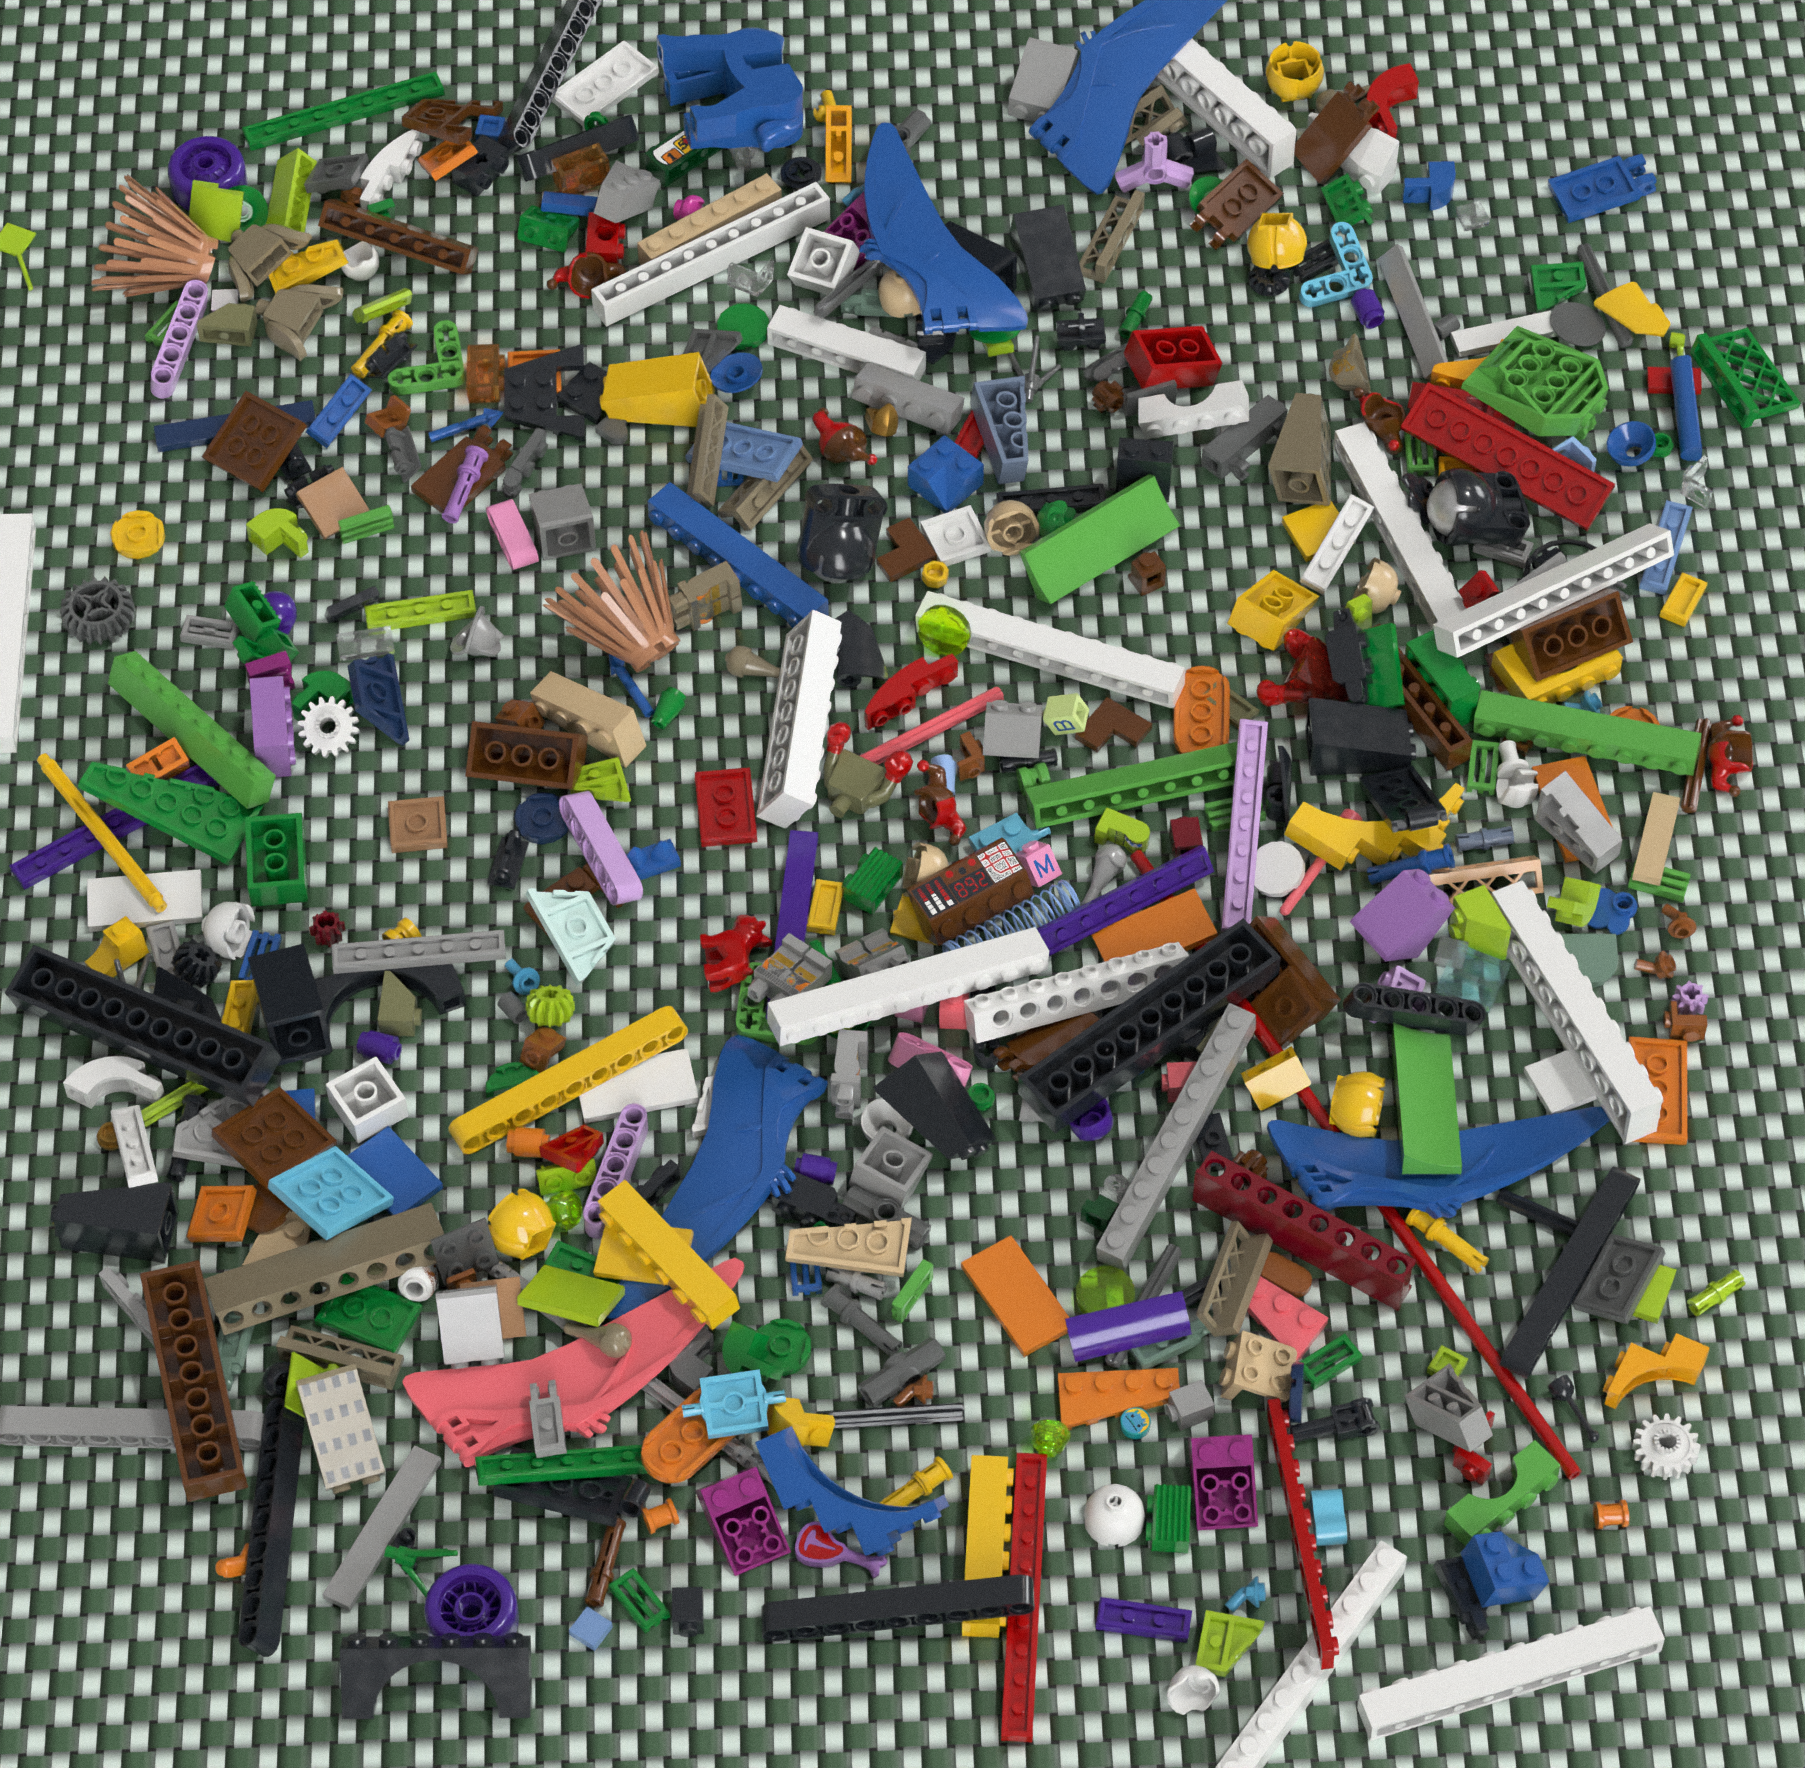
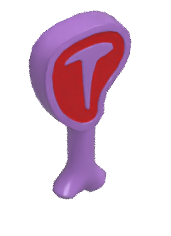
M820 1522L806 1524L800 1531L795 1543L797 1560L811 1567L825 1568L848 1561L867 1568L872 1578H876L879 1576L880 1568L887 1564L885 1555L880 1557L877 1555L865 1556L863 1553L848 1549L844 1543L835 1540L831 1531L824 1533Z

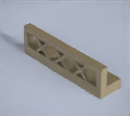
M1162 84L1147 89L1140 97L1125 145L1175 109ZM1159 98L1166 108V111L1162 114L1153 112L1154 103ZM1138 112L1146 114L1145 123L1142 127L1134 125L1135 115Z
M1135 190L1130 200L1118 196L1114 197L1079 262L1083 277L1105 284L1144 211L1145 193ZM1118 206L1125 208L1121 216H1118L1115 211ZM1116 225L1112 234L1108 235L1106 227ZM1106 243L1103 251L1098 253L1096 246ZM1097 261L1095 271L1085 268L1086 264Z
M707 394L706 404H700L687 495L703 507L714 506L729 408L715 394Z
M802 445L778 482L748 476L717 513L721 518L735 517L744 531L752 530L812 462L813 458Z
M1239 1221L1230 1223L1196 1316L1214 1337L1239 1334L1273 1240L1267 1233L1250 1236ZM1237 1236L1241 1240L1239 1249H1237L1236 1243ZM1229 1257H1230V1264H1231L1230 1273H1229V1271H1228V1265H1227V1261H1228V1258H1229ZM1220 1279H1221V1285H1222V1294H1221V1297H1220L1219 1287H1218L1219 1282H1220ZM1211 1303L1214 1314L1213 1318L1208 1314Z
M293 1325L290 1326L286 1337H279L276 1345L279 1360L290 1362L291 1353L295 1352L324 1369L328 1368L329 1364H337L341 1368L355 1363L360 1382L389 1390L393 1389L404 1362V1355ZM295 1336L306 1338L309 1343L295 1340L294 1338ZM324 1346H335L338 1351L324 1348ZM358 1352L364 1354L365 1358L354 1356L352 1354ZM387 1360L394 1362V1365L391 1366L380 1362Z

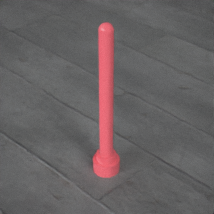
M1344 809L1339 816L1345 819L1363 821L1362 817L1351 809ZM1318 856L1305 872L1301 884L1292 890L1280 907L1282 915L1287 916L1290 914L1327 863L1325 860Z

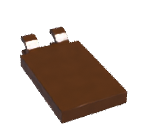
M1350 81L1345 85L1344 92L1337 91L1295 143L1294 155L1320 184H1326L1371 129L1372 125L1369 123V120L1380 108L1375 101L1369 102L1366 98L1359 103L1358 107L1356 106L1355 102L1365 92L1358 83L1355 86Z
M1246 158L1198 204L1196 208L1201 212L1189 226L1197 233L1208 222L1217 231L1208 244L1217 250L1228 237L1233 242L1238 240L1260 219L1262 213H1266L1281 199L1284 193Z
M483 425L477 430L472 440L465 436L411 485V490L415 495L443 514L459 477L457 469L459 465L463 464L467 446H478L484 449L489 457L480 469V479L472 485L464 505L466 507L506 470L504 462L513 455V452L508 450L512 444L502 439L493 451L488 447L493 442V438L489 436L492 430Z
M1092 1012L1031 1028L1007 1042V1048L1001 1046L993 1051V1054L999 1060L1002 1059L996 1064L1003 1071L1011 1068L1014 1072H1017L1012 1078L1018 1083L1020 1075L1100 1019Z

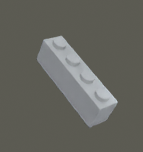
M870 362L855 377L852 399L881 409L887 403H891L899 417L945 434H949L961 420L965 397Z

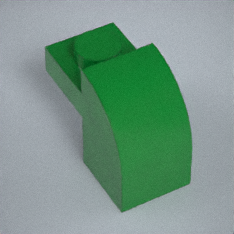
M272 627L256 642L240 635L232 642L238 651L237 657L244 664L283 651L287 652L291 662L299 654L288 635Z
M332 671L310 673L302 679L304 691L299 692L291 704L294 719L297 721H305L306 718L301 713L302 710L310 712L309 703L312 702L315 706L319 705V697H322L325 703L329 702L331 696L335 698L336 704L344 700L346 702L344 709H347L354 702L350 681Z
M732 1321L722 1347L724 1363L731 1373L760 1369L761 1381L767 1382L768 1378L780 1381L784 1372L783 1369L760 1359L770 1336L744 1324Z

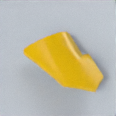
M1636 282L1621 285L1594 301L1595 307L1635 334L1664 337L1671 325L1657 303L1651 304Z

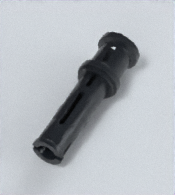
M185 1095L182 1100L184 1105L182 1115L177 1119L176 1125L198 1115L200 1110L208 1106V1101L201 1096ZM172 1157L166 1177L174 1182H184L190 1160Z

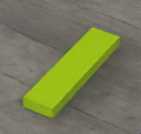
M473 590L364 606L368 633L474 618L476 615Z

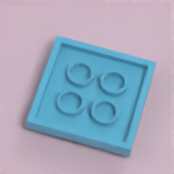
M336 1146L270 1179L268 1183V1189L325 1240L391 1207L394 1197Z

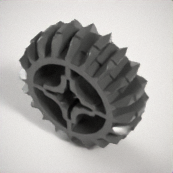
M105 576L101 581H97L93 577L90 582L83 579L80 586L73 584V591H66L65 599L61 600L60 616L63 619L64 628L68 630L71 637H76L79 642L86 639L89 645L94 641H98L102 645L103 640L106 639L112 643L113 636L122 638V630H129L130 623L134 619L135 606L130 592L127 591L124 584L119 585L116 579L109 582ZM112 603L118 606L117 610L112 609ZM79 611L84 615L82 619L77 616Z

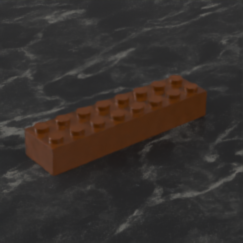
M199 1260L140 1273L180 1473L188 1502L248 1488Z

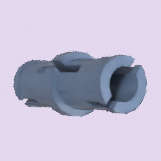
M1511 826L1489 830L1487 828H1480L1476 832L1455 834L1457 852L1480 848L1482 850H1489L1493 846L1514 844V833Z

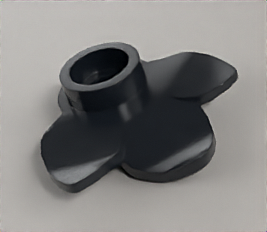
M1406 473L1402 476L1401 481L1409 490L1408 507L1420 510L1423 523L1428 524L1430 520L1427 513V502L1434 486L1423 477L1417 478L1411 473Z

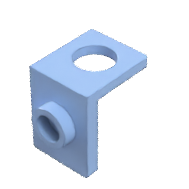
M1574 436L1553 448L1556 452L1563 450L1562 455L1595 472L1597 459L1592 455L1589 448L1583 446Z

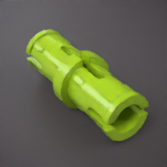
M1734 1269L1722 1279L1707 1284L1706 1289L1687 1300L1689 1309L1694 1315L1700 1316L1717 1303L1719 1305L1722 1304L1731 1293L1745 1286L1744 1277L1738 1270Z

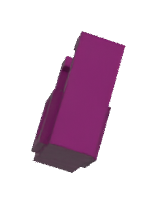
M286 651L245 664L249 688V679L283 676L284 687H290V690L296 689L291 675V662Z

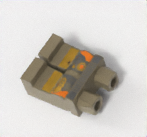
M727 561L691 578L688 583L685 580L677 583L678 592L669 596L673 624L677 630L690 625L693 631L701 628V624H707L714 616L730 610L733 615L743 610L740 580Z

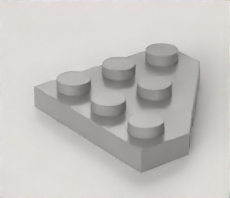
M264 1089L258 1100L267 1095L270 1090ZM226 1096L220 1101L216 1100L200 1110L199 1114L190 1120H185L178 1124L174 1134L172 1157L245 1169L211 1137L213 1128L249 1105Z

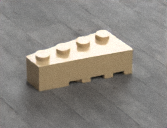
M552 671L530 692L533 703L541 716L548 718L570 733L587 735V744L611 759L619 757L621 765L625 768L647 746L634 709Z

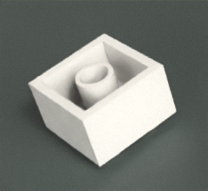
M805 227L787 275L796 286L828 295L852 274L860 254L859 249L852 240Z
M377 1057L326 1083L330 1104L358 1144L379 1133L387 1126L390 1127L409 1116L406 1098Z

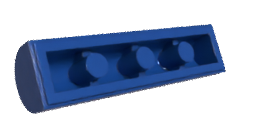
M1682 355L1670 361L1680 456L1686 461H1698L1702 458V444L1691 356Z

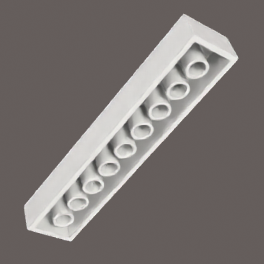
M1523 880L1493 891L1491 896L1511 927L1507 950L1508 958L1565 1049L1569 1050L1624 1143L1627 1144L1656 1132L1663 1103L1661 1091L1650 1082L1647 1069L1636 1060L1631 1044L1625 1042L1622 1038L1617 1022L1611 1020L1608 1016L1603 1000L1600 997L1597 998L1594 994L1589 978L1586 975L1583 976L1580 972L1575 956L1569 954L1566 950L1561 934L1554 931L1549 915L1545 910L1542 911L1533 890H1528Z

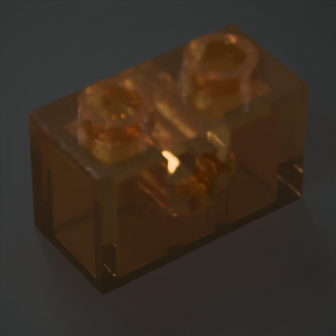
M599 143L551 160L553 180L560 193L577 194L601 185L610 171L609 159Z
M499 344L467 345L466 388L468 403L500 402V391H504V375H501V371L506 368L505 354L500 355Z

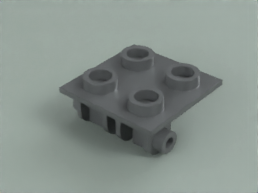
M485 1217L430 1240L437 1262L435 1266L441 1274L444 1286L447 1285L446 1279L471 1268H474L475 1273L499 1264Z

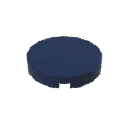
M544 792L532 794L526 798V801L517 806L514 816L515 824L522 838L531 843L543 845L553 843L566 834L569 828L560 813V797Z
M1293 1362L1291 1365V1377L1293 1380H1291L1289 1421L1291 1423H1302L1304 1363Z

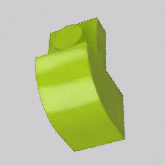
M281 508L269 509L261 512L246 523L249 541L266 556L282 543L300 558L309 553L308 537L304 530L298 527L297 516L292 511Z
M1565 877L1560 898L1549 896L1547 903L1548 908L1556 909L1555 921L1580 927L1587 925L1595 912L1601 885Z

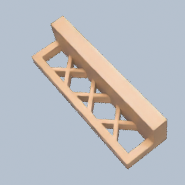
M1534 855L1456 866L1452 869L1442 868L1433 870L1432 874H1428L1431 878L1430 881L1435 886L1449 884L1455 889L1449 897L1452 905L1454 896L1464 893L1462 889L1470 880L1478 881L1480 884L1485 885L1489 891L1493 892L1495 890L1489 886L1496 877L1504 876L1511 881L1509 883L1511 885L1516 883L1524 873L1533 871L1536 887H1529L1528 890L1532 889L1535 894L1544 893L1541 861ZM1516 874L1513 879L1508 875ZM1489 878L1486 883L1480 879ZM1461 882L1458 887L1453 883Z

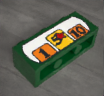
M683 127L677 132L671 133L665 140L656 146L650 147L645 152V168L654 178L659 179L663 186L667 187L723 148L690 149Z

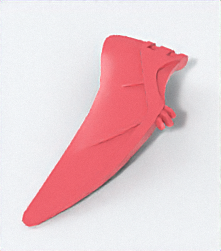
M732 1258L711 1269L732 1290L743 1274L744 1263L737 1258ZM673 1289L603 1325L607 1326L610 1323H617L627 1327L632 1336L631 1347L627 1354L620 1358L608 1357L596 1346L583 1338H579L572 1343L532 1360L460 1369L415 1372L405 1376L402 1383L409 1399L426 1421L432 1425L438 1434L443 1435V1441L452 1452L460 1455L459 1460L465 1467H471L475 1465V1457L488 1456L511 1445L533 1439L529 1401H531L530 1384L537 1383L540 1390L539 1399L550 1397L548 1381H556L558 1396L561 1401L564 1432H578L585 1438H591L593 1436L592 1431L603 1434L607 1430V1426L603 1424H607L611 1419L608 1414L634 1396L657 1376L694 1339L706 1323H698L691 1314L689 1305L687 1303L684 1305L680 1304L672 1293Z

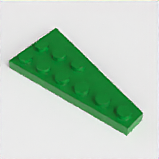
M91 762L79 781V789L228 866L246 837L245 817L259 816L266 804L247 809L231 794L215 791L214 787L172 778L169 781L154 778L155 775L144 773L143 776L129 773L125 768Z

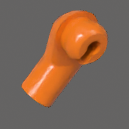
M249 1543L245 1544L239 1556L220 1559L215 1565L216 1573L225 1578L245 1575Z

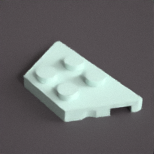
M536 888L528 889L525 894L576 986L581 985L614 944L615 936L590 892L553 890L550 893L537 892Z

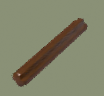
M1699 718L1695 723L1694 732L1702 733L1701 745L1694 775H1686L1681 808L1684 813H1695L1697 810L1710 739L1709 729L1711 723L1708 718Z

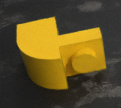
M786 1398V1403L768 1405L767 1420L769 1430H767L769 1436L792 1426L802 1447L804 1445L828 1447L836 1423L833 1415L804 1413L801 1402L797 1398Z

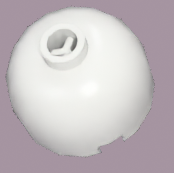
M223 902L216 905L202 921L201 928L206 945L211 947L213 952L220 954L224 958L236 960L235 957L241 958L244 956L252 935V931L249 930L250 921L255 922L253 909L248 904L239 902Z
M1119 1484L1104 1485L1095 1490L1087 1500L1084 1511L1085 1528L1091 1538L1101 1545L1118 1544V1547L1126 1546L1135 1541L1143 1530L1145 1520L1143 1502L1138 1494L1127 1486Z

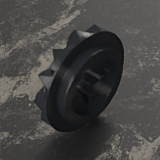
M808 157L789 159L780 170L781 181L785 183L786 188L793 187L795 191L821 180L822 172L820 165ZM798 170H800V173L802 172V174L805 175L803 179L800 178L799 175H797Z
M1275 264L1272 265L1271 269L1254 265L1252 271H1249L1248 283L1252 290L1260 295L1276 296L1286 291L1289 287L1290 272H1287L1285 268L1278 269ZM1266 274H1270L1273 277V283L1265 277Z

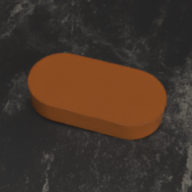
M1269 1252L1260 1276L1294 1297L1305 1296L1310 1291L1312 1285L1310 1272L1278 1253Z

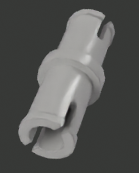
M831 1267L829 1269H832V1272L827 1270L826 1281L845 1286L852 1293L861 1292L882 1300L884 1294L881 1293H886L887 1282L866 1276L864 1272Z

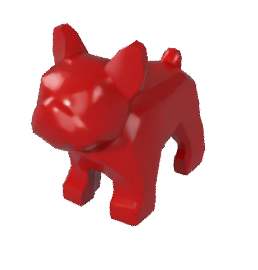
M738 915L731 930H725L712 936L707 934L700 935L702 949H705L707 964H704V973L706 980L709 981L711 992L716 993L727 989L754 973L750 968V950L753 947L766 948L772 945V940L762 933L766 926L765 921H757L755 916Z

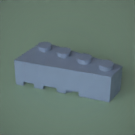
M1025 376L974 382L970 406L998 484L1020 482L1025 479L1029 461L1026 433L1027 415L1025 413Z

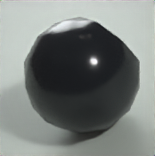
M274 1363L264 1373L263 1387L271 1398L279 1397L285 1399L290 1363Z

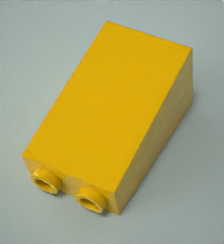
M699 352L610 364L607 376H604L603 379L604 391L600 395V406L603 411H606L609 419L627 420V422L697 427L700 404H706L707 394H714L715 388Z

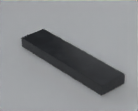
M1103 483L996 493L997 504L1008 500L1022 502L1030 507L1035 517L1046 502L1052 503L1062 500L1067 503L1068 507L1074 508L1076 513H1083L1106 500Z

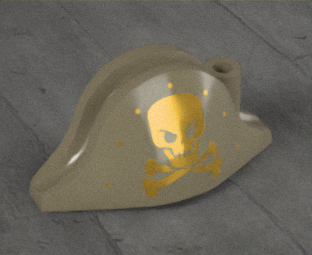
M1354 333L1344 348L1333 351L1334 357L1329 364V375L1340 389L1354 391L1355 388L1360 387L1364 390V394L1368 396L1371 394L1370 383L1359 338Z

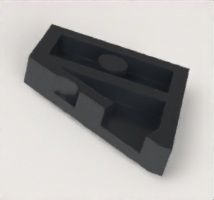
M589 361L584 366L585 370L579 371L557 394V402L579 415H584L587 420L598 425L601 421L602 411L600 395L604 391L603 379L604 376H607V371Z

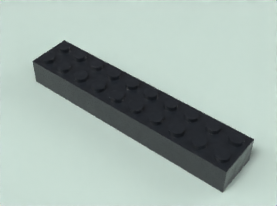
M1244 918L1020 1075L1018 1077V1094L1056 1134L1223 1015L1229 1003L1237 1005L1279 975L1281 957Z
M36 945L32 946L5 991L8 998L19 1009L251 1107H254L282 1059L274 1046L267 1041Z

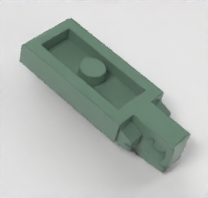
M861 289V292L850 295L841 303V313L861 316H891L881 306L878 296L879 289ZM913 313L904 314V317H913Z
M231 1311L223 1319L225 1322L232 1324L239 1321L241 1316H237L234 1314V1311ZM254 1325L224 1335L222 1327H220L217 1343L228 1391H231L234 1375H240L241 1369H243Z
M1197 1318L1190 1322L1192 1335L1129 1350L1141 1370L1150 1369L1195 1347V1345L1201 1342L1202 1337L1211 1332Z

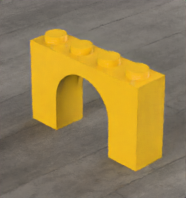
M1510 644L1493 653L1491 669L1511 696L1553 704L1558 701H1565L1571 695L1582 690H1589L1599 682L1615 678L1620 673L1623 657L1616 649L1581 663L1568 672L1557 673L1537 682L1532 678L1516 654L1513 644Z

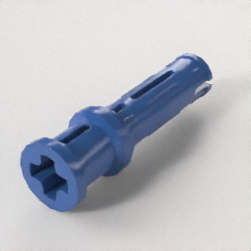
M1447 843L1443 845V848L1431 851L1421 850L1417 856L1367 867V873L1371 874L1368 875L1371 885H1374L1375 883L1396 878L1403 870L1420 869L1427 874H1432L1433 870L1445 867L1452 869L1455 868V860L1451 846Z

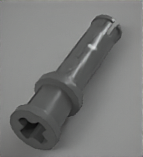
M839 1284L834 1285L827 1291L821 1301V1305L824 1308L829 1307L839 1315L842 1323L852 1324L889 1357L900 1350L897 1346L900 1348L903 1343L865 1313L858 1300L853 1301L842 1292V1287Z

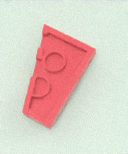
M1260 1276L1247 1312L1258 1325H1262L1272 1336L1271 1339L1273 1341L1294 1347L1297 1351L1296 1362H1299L1327 1325L1328 1317Z

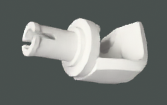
M1504 741L1498 747L1502 759V764L1498 766L1496 771L1498 777L1496 784L1498 803L1508 807L1521 808L1531 804L1536 798L1539 787L1538 784L1533 783V780L1538 775V772L1531 770L1527 761L1519 759L1514 741Z

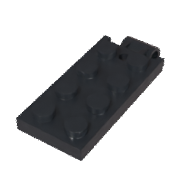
M1413 765L1359 777L1360 788L1393 833L1405 830L1411 832L1437 826L1438 820L1442 822L1447 821L1446 809Z
M513 1447L510 1454L533 1452ZM619 1475L494 1485L493 1496L616 1527L617 1513L632 1518L641 1515L651 1489L643 1480Z

